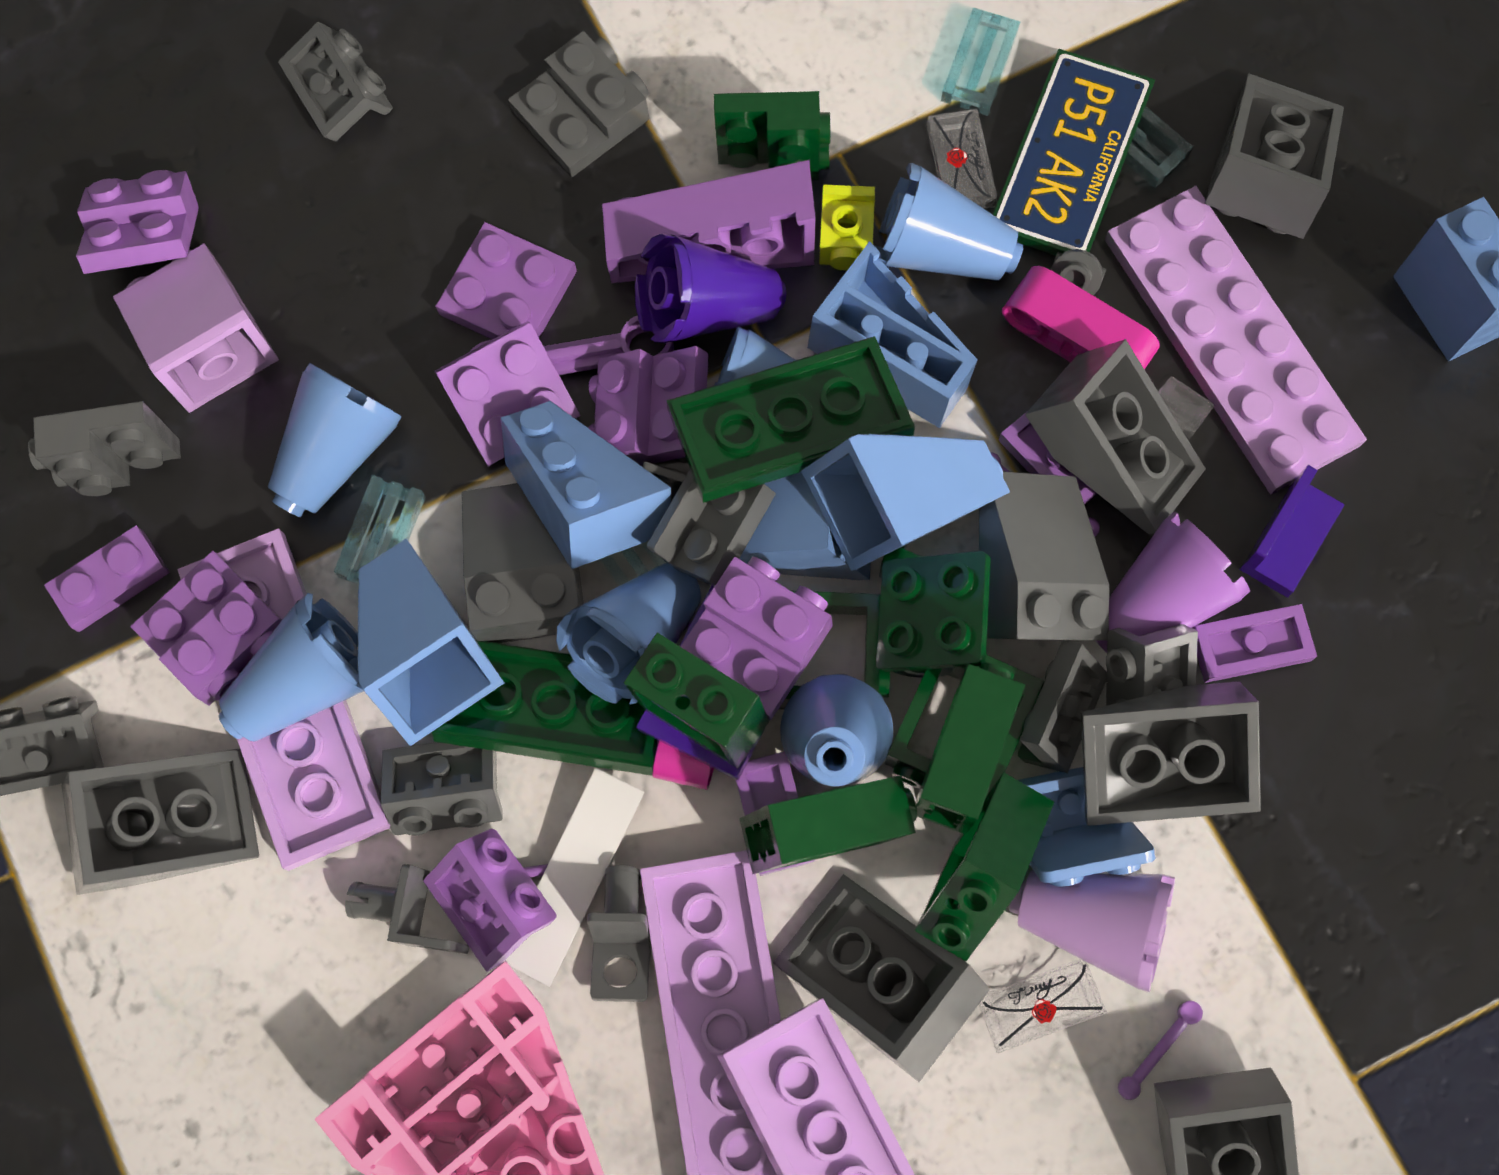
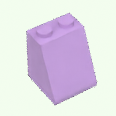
M205 244L200 245L194 250H189L187 257L173 259L171 263L149 276H142L133 280L125 290L113 296L150 370L189 413L279 360L222 267Z

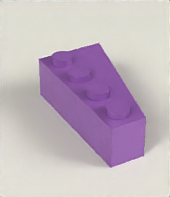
M809 160L647 195L626 197L618 201L602 204L606 262L611 283L636 281L637 274L646 275L649 259L641 258V255L650 239L659 234L676 235L772 269L814 265L815 210Z

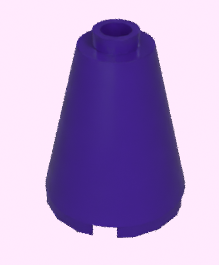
M659 234L650 239L641 255V258L649 259L646 275H636L635 306L639 324L643 331L653 332L654 336L650 339L654 342H672L771 321L783 308L786 301V287L776 270L672 234Z

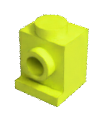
M823 185L819 264L831 265L838 270H848L870 241L873 244L875 187Z

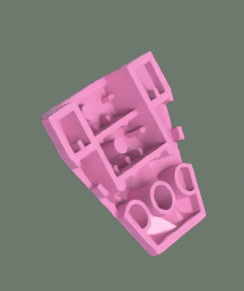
M504 961L472 988H469L315 1118L316 1122L350 1165L365 1175H604L584 1117L571 1087L569 1076L549 1027L544 1008L507 961Z

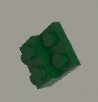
M819 91L714 94L718 165L729 164L736 168H749L756 164H768L769 169L809 160L811 181L819 180V170H829L830 112H820Z

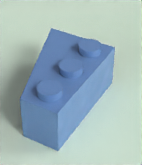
M869 241L812 316L807 348L818 354L875 336L907 409L940 428L966 392L977 363V358L935 312L929 314L911 294L912 287L902 276L897 279L879 259V250Z
M551 401L501 417L505 464L571 569L650 540L671 504L670 486Z

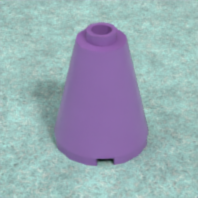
M1173 512L1164 519L1109 597V630L1121 628L1137 636H1142L1180 624L1192 628L1241 601L1250 592V589L1242 576L1233 583L1224 572L1232 564L1230 560L1188 519L1180 524L1178 513ZM1095 640L1107 653V641Z

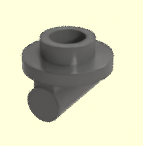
M1080 249L1068 250L1064 253L1057 252L1051 271L1091 295H1094L1100 288L1107 270L1101 266L1099 260L1093 254Z

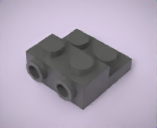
M584 31L544 59L547 71L508 99L511 111L571 177L575 176L649 120L646 100L649 92L642 79L634 71L624 75L615 65L618 59L608 42L602 37L593 42Z
M143 401L33 417L34 437L30 438L28 442L29 457L36 470L49 469L58 487L70 486L76 492L85 496H103L111 493L112 488L130 486L129 466L139 469H151L161 466L163 461L181 458L180 439Z

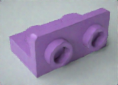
M489 829L456 844L423 880L486 972L502 964L530 935L547 927L557 918L555 911L495 829Z

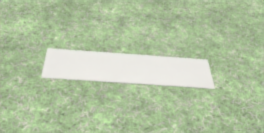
M597 768L594 769L537 886L555 911L557 918L547 927L530 935L505 960L512 968L549 987L551 986L605 875V870L609 867L645 793L644 791Z

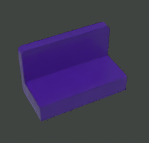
M1307 465L1292 482L1240 568L1242 572L1287 598L1294 592L1345 505L1310 485L1318 471L1310 465Z

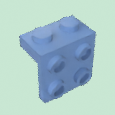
M1083 767L1069 769L1068 773L1059 771L1018 780L1054 801L1030 862V866L1041 882L1050 883L1054 886H1071L1081 882L1084 876L1102 872L1115 875L1133 873L1140 869L1141 864L1150 863L1156 859L1154 846L1133 822L1087 825L1085 821Z

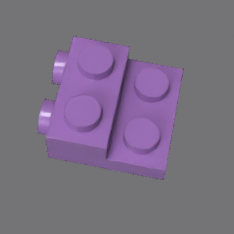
M157 170L143 175L140 179L128 181L117 178L103 179L91 184L89 187H85L77 211L84 228L76 255L83 274L187 257L199 209L187 172L174 173L168 170Z
M697 346L655 356L637 349L598 359V375L592 376L589 381V393L596 404L595 423L591 424L588 428L640 466H643L644 461L655 464L685 458L668 413L667 400L707 388L708 353Z
M212 551L130 627L160 657L159 660L195 698L210 706L215 700L219 701L282 619L219 555Z
M752 556L746 564L734 557L703 603L705 611L681 647L759 695L767 717L772 720L833 626L830 614L824 611L828 606L827 601L807 587L799 586L794 593L776 582L780 577V573L765 561Z

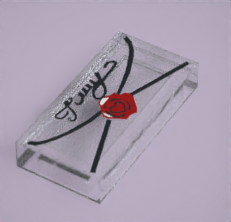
M978 109L928 116L927 130L938 178L982 208L996 207L998 198Z
M1082 959L989 992L979 1003L981 1013L997 1053L1107 1013L1088 963Z

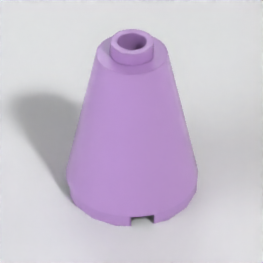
M1031 870L1027 881L1023 880L1018 894L1010 903L1009 911L1019 914V927L1137 989L1150 992L1166 930L1168 913L1166 909L1167 906H1171L1175 877L1165 874L1129 873L1115 875L1102 872L1084 876V879L1075 885L1054 886L1050 883L1041 882L1034 870Z

